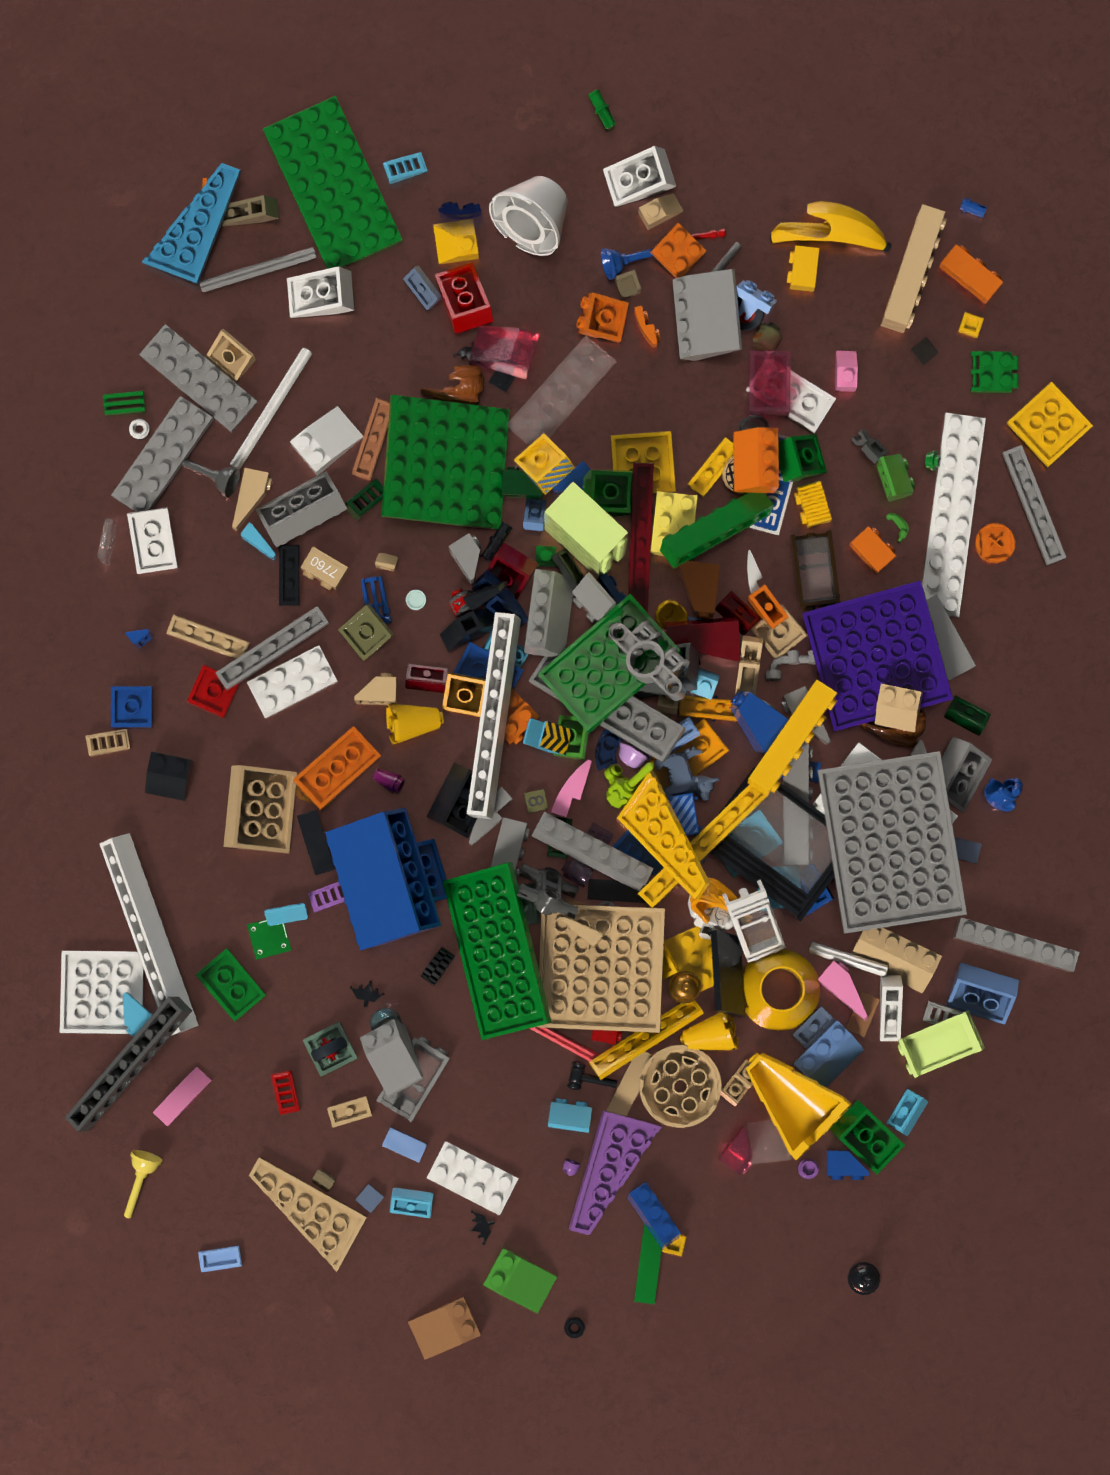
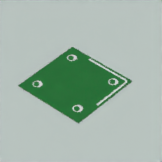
M267 920L247 924L256 960L292 951L285 923L269 926Z

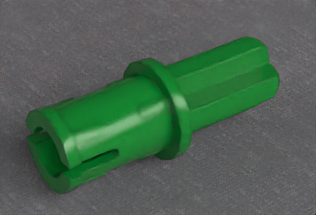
M597 89L588 94L596 109L595 114L599 115L605 129L613 128L616 122L609 110L610 106L605 103L600 90Z

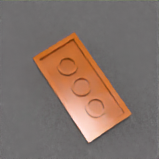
M353 726L293 779V782L319 810H322L374 764L381 755Z

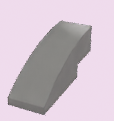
M503 787L496 793L493 820L477 818L469 839L471 846L502 820L498 812L512 801V798Z

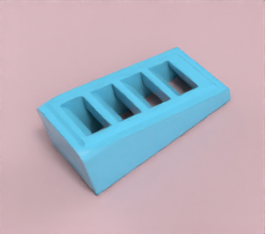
M421 152L383 163L390 185L428 172ZM415 159L418 160L420 169H416ZM410 161L412 171L408 170L406 162ZM399 165H403L405 173H401ZM392 167H395L397 175H393Z
M249 522L241 532L242 539L270 559L275 560L277 556L254 525Z

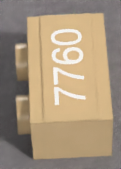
M312 547L301 565L304 576L311 580L314 578L320 580V585L328 590L332 588L337 590L349 571L347 566L315 547Z

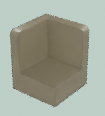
M635 270L615 277V283L621 300L641 294V286Z

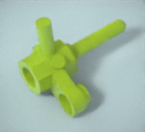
M652 762L647 763L631 779L623 777V769L618 764H611L605 769L604 775L610 784L606 792L609 803L618 809L624 806L636 791V785L654 769V764Z

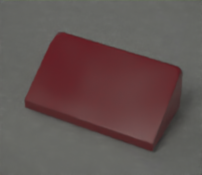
M732 591L715 607V610L723 618L736 617L739 621V633L744 636L761 619Z
M408 664L405 688L445 693L448 668Z

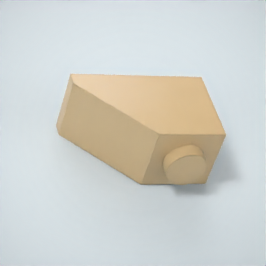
M673 193L656 198L639 207L638 213L647 230H650L682 213L683 209Z

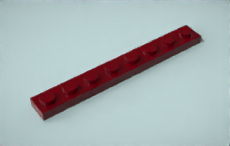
M633 463L628 595L631 594L648 613L654 463Z

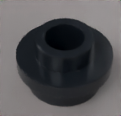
M572 1317L566 1321L564 1330L570 1338H579L584 1333L585 1325L581 1319ZM572 1324L578 1325L577 1331L574 1332L570 1329Z

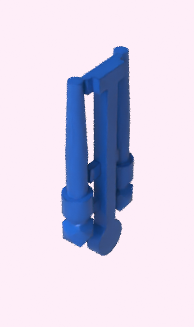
M382 576L361 579L364 605L370 604L372 608H375V612L380 618H384V622L390 624L392 622L390 617L391 611L390 607H388ZM374 581H379L382 599L380 603L377 600ZM370 582L374 604L369 602L365 583ZM383 606V615H380L379 607Z

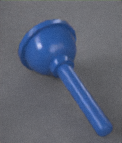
M602 248L601 261L607 278L613 280L629 262L652 257L653 255L650 251L653 248L628 255L625 253L620 254L613 249Z

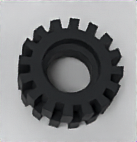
M441 947L423 971L421 977L434 986L455 956L444 947Z

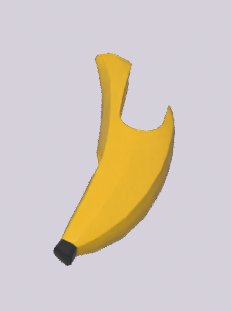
M819 201L807 204V213L809 215L827 220L826 222H784L778 224L770 234L772 244L794 240L844 242L885 252L891 249V243L886 241L882 231L873 220L858 210L833 202Z

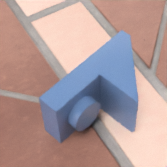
M526 498L523 528L525 530H544L546 500Z

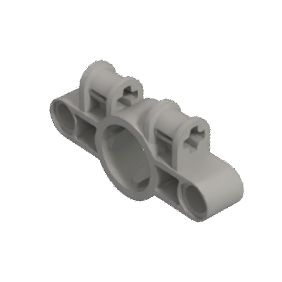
M648 620L642 622L632 632L622 623H615L610 627L609 636L627 655V667L638 681L647 684L655 683L674 701H679L685 697L686 688L678 677L687 669L690 661L684 659L675 647L665 653L660 645L657 644L662 638V634L656 632L650 626ZM624 631V635L621 638H616L617 633ZM654 650L661 657L659 666H656L651 673L641 674L634 667L636 658L641 656L643 651ZM679 686L677 692L671 693L672 687Z

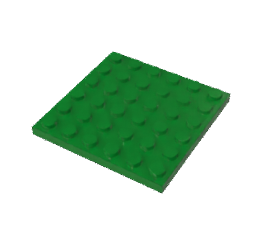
M391 395L381 517L497 530L502 519V477L506 464L510 409Z

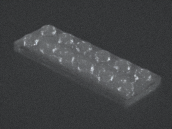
M586 335L507 423L508 428L528 446L543 433L550 438L616 364V360Z

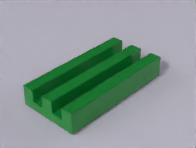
M143 391L103 395L105 416L146 412ZM140 397V399L108 402L110 399ZM141 404V407L109 410V407Z

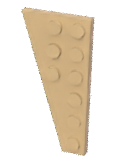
M259 1157L249 1174L250 1178L337 1272L367 1217Z

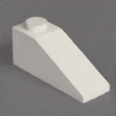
M901 975L880 976V1041H898L901 1039L903 999Z

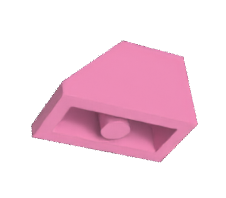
M836 351L835 391L855 392L857 389L858 372L856 351Z

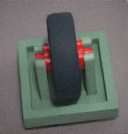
M340 1022L303 1039L320 1077L358 1059Z

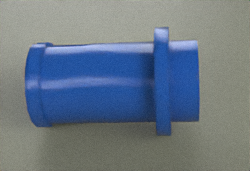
M964 198L960 206L963 213L968 212L980 218H983L987 206L971 201V198Z

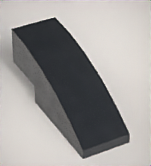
M314 810L297 815L315 876L335 870L318 811Z

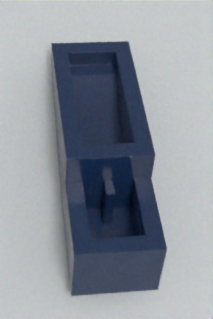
M487 569L476 579L472 590L502 581ZM507 587L489 599L485 604V607L493 614L497 612L517 615L521 618L520 627L528 621L525 611Z

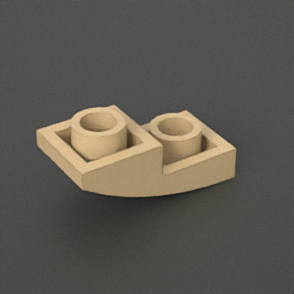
M747 1059L721 1090V1096L734 1106L739 1103L753 1085L746 1070L751 1064Z

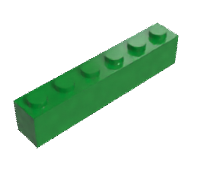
M745 492L742 497L730 500L726 506L715 508L706 517L701 516L695 523L683 526L677 533L665 536L662 540L660 552L671 566L676 568L770 516L774 504L765 493Z

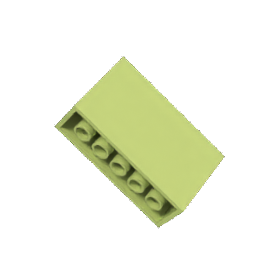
M574 482L544 512V530L567 549L597 579L602 574H608L612 569V563L614 561L618 563L626 554L628 532Z

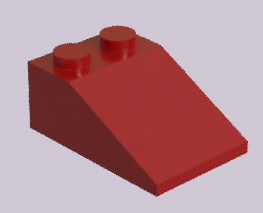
M473 262L434 274L455 334L493 322L491 306Z

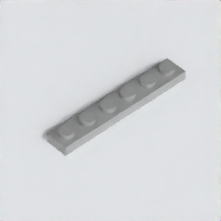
M1022 445L1003 452L1002 455L1046 566L1065 559L1066 555Z
M317 606L217 671L216 675L228 691L327 626L329 622Z

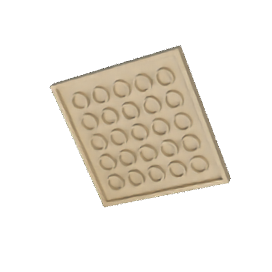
M574 905L579 907L574 919L560 913H552L551 915L541 913L539 972L552 1023L537 1027L660 1033L665 909ZM564 917L572 919L603 933L605 936L593 948L566 926L562 919Z

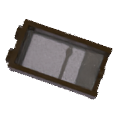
M828 530L826 533L820 534L807 533L803 536L791 535L790 543L798 608L808 612L816 610V607H826L840 603L832 531Z

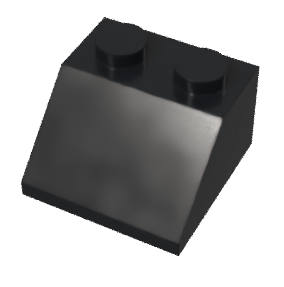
M151 752L147 768L145 793L185 801L194 761Z

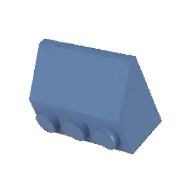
M960 962L946 1006L961 1011L969 1010L971 1015L1005 1025L1017 997L1019 980Z
M836 1020L792 1064L803 1075L818 1081L819 1084L827 1088L865 1049Z

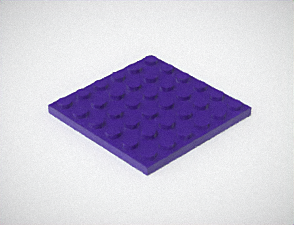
M921 580L802 613L820 681L837 692L835 699L838 701L831 711L829 710L834 731L875 721L881 684L923 692L920 708L953 700Z

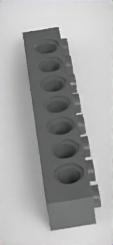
M168 997L65 1116V1119L78 1132L90 1131L189 1016L192 1010L180 997Z

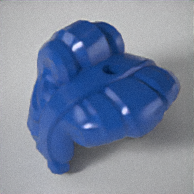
M991 778L990 783L984 788V795L987 802L995 809L1006 812L1012 811L1016 807L1015 800L1022 792L1023 783L1018 778H1011L1005 780L1002 784L1000 781Z

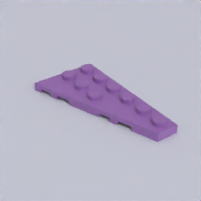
M602 1111L569 1230L587 1235L591 1234L603 1216V1212L615 1198L619 1188L623 1186L640 1161L639 1158L645 1149H648L652 1143L653 1137L662 1128L661 1125Z

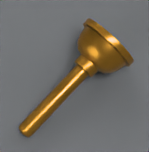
M680 971L670 979L668 985L669 993L676 1002L682 1004L691 1003L699 996L701 983L692 972Z

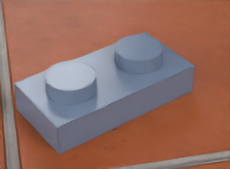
M419 265L414 267L403 278L426 310L432 309L442 298Z
M820 1006L792 1036L807 1050L836 1020Z

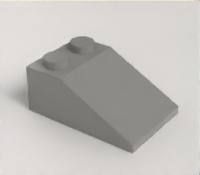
M393 1019L360 1037L365 1055L388 1097L424 1079L404 1024Z

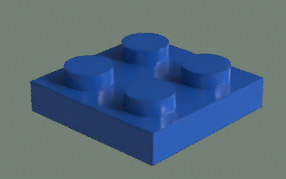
M111 686V728H152L153 687Z

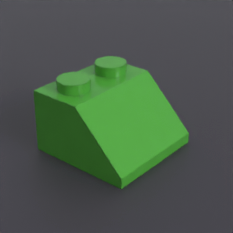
M901 454L880 457L876 465L888 502L912 495L915 483L913 478L908 476L907 470H909V465L906 458H902Z

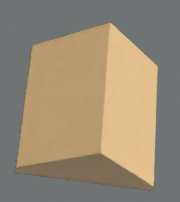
M224 329L220 331L205 356L235 383L256 361L254 354Z

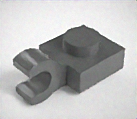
M865 429L858 432L861 438L858 435L852 438L856 445L863 446L861 450L874 464L878 462L880 457L888 453L885 447L876 438L872 439Z

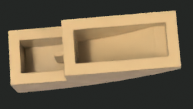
M743 635L735 694L744 691L756 695L763 638Z

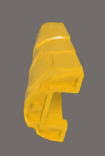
M756 1053L749 1060L751 1064L746 1068L760 1100L764 1102L774 1126L777 1127L789 1154L795 1160L817 1142L848 1110V1107L852 1105L844 1096L819 1084L818 1081L795 1071L794 1067L765 1053L760 1055Z

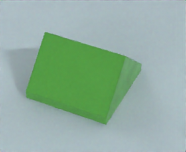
M559 715L558 725L571 729L572 733L566 755L555 753L553 755L584 760L588 732L574 716Z

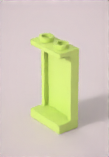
M969 1010L898 1040L900 1043L898 1044L899 1052L902 1056L905 1055L908 1062L906 1063L907 1070L910 1075L913 1074L914 1078L985 1049Z

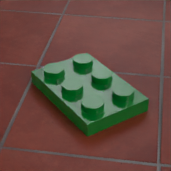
M227 948L195 974L234 1022L267 996Z

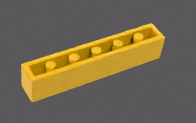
M819 680L814 682L748 778V784L766 796L778 790L781 785L779 782L780 778L783 775L785 777L792 769L791 762L794 759H799L804 751L802 746L805 742L809 744L815 733L813 730L815 727H821L826 719V716H824L828 709L831 711L838 701L835 699L837 692Z

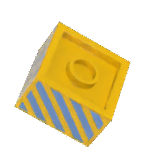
M544 433L514 459L520 470L524 471L545 495L575 469L567 455Z

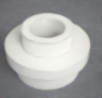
M136 419L129 426V432L135 439H144L150 431L148 423L143 419ZM138 426L143 427L141 433L136 432Z

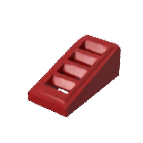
M292 1070L272 1074L271 1078L279 1114L300 1111ZM284 1078L289 1080V1082L280 1084L277 1082V1080ZM290 1086L291 1090L279 1092L281 1087ZM292 1094L293 1098L281 1100L280 1096ZM294 1102V1106L286 1108L282 1106V1104Z

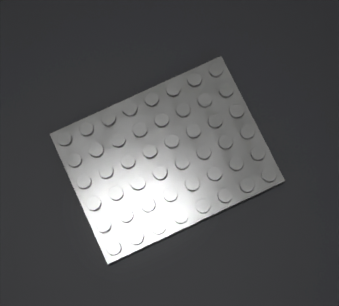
M940 751L817 771L844 934L967 915Z

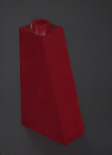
M736 617L663 622L662 630L675 645L691 643L700 654L740 661L739 621Z

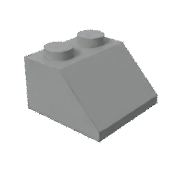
M468 533L448 547L456 563L470 584L473 585L477 576L481 557L480 550L482 548L477 537H471Z
M590 572L585 575L572 591L574 597L572 601L579 609L583 607L586 610L587 614L585 615L592 624L597 623L616 606L613 598Z

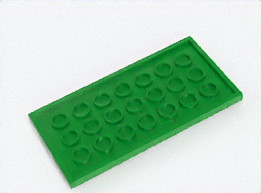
M336 96L263 128L264 134L327 269L338 266L342 268L347 267L403 241Z
M508 862L444 880V890L481 1040L552 1023L522 899L517 896L519 887L513 863Z

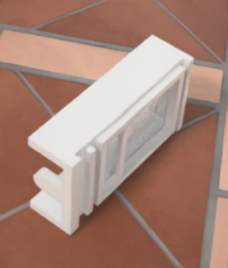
M761 880L757 881L759 891L749 894L746 888H741L739 890L741 898L730 902L726 893L722 895L748 963L786 948Z

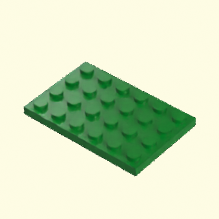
M631 594L538 673L541 679L588 733L593 731L647 684L638 681L632 675L626 664L627 655L609 636V629L613 624L622 623L632 632L642 622L648 620L650 626L656 632L662 634V638L657 644L660 645L663 651L666 653L675 647L678 653L682 654L681 650ZM624 631L617 633L616 638H621L624 635ZM654 650L643 651V654L636 658L634 667L641 674L651 673L656 666H659L661 657Z

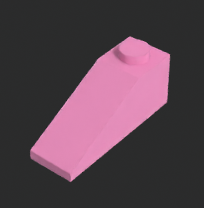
M833 961L818 978V981L864 1021H867L869 1018L848 973L849 968L842 962L837 964Z

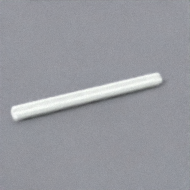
M306 348L301 349L231 461L230 466L232 468L238 467L241 469L311 357L312 352Z

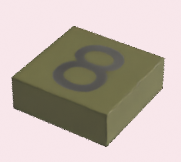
M544 789L524 793L528 814L548 809Z

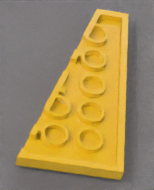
M651 771L645 776L617 819L694 899H700L710 885V882L655 772Z

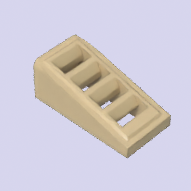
M127 729L85 736L90 757L131 749ZM118 735H122L123 746L119 745ZM111 736L114 738L115 747H111ZM101 738H105L106 749H103ZM97 739L99 750H95L93 740Z
M565 917L562 919L566 926L593 948L605 936L603 933Z

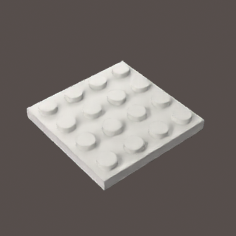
M62 951L60 1033L129 1034L126 1031L128 1027L124 1025L123 994L128 992L141 1005H143L144 967L138 952Z

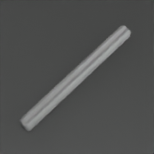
M313 247L202 280L200 281V287L203 292L217 289L315 259L316 252Z

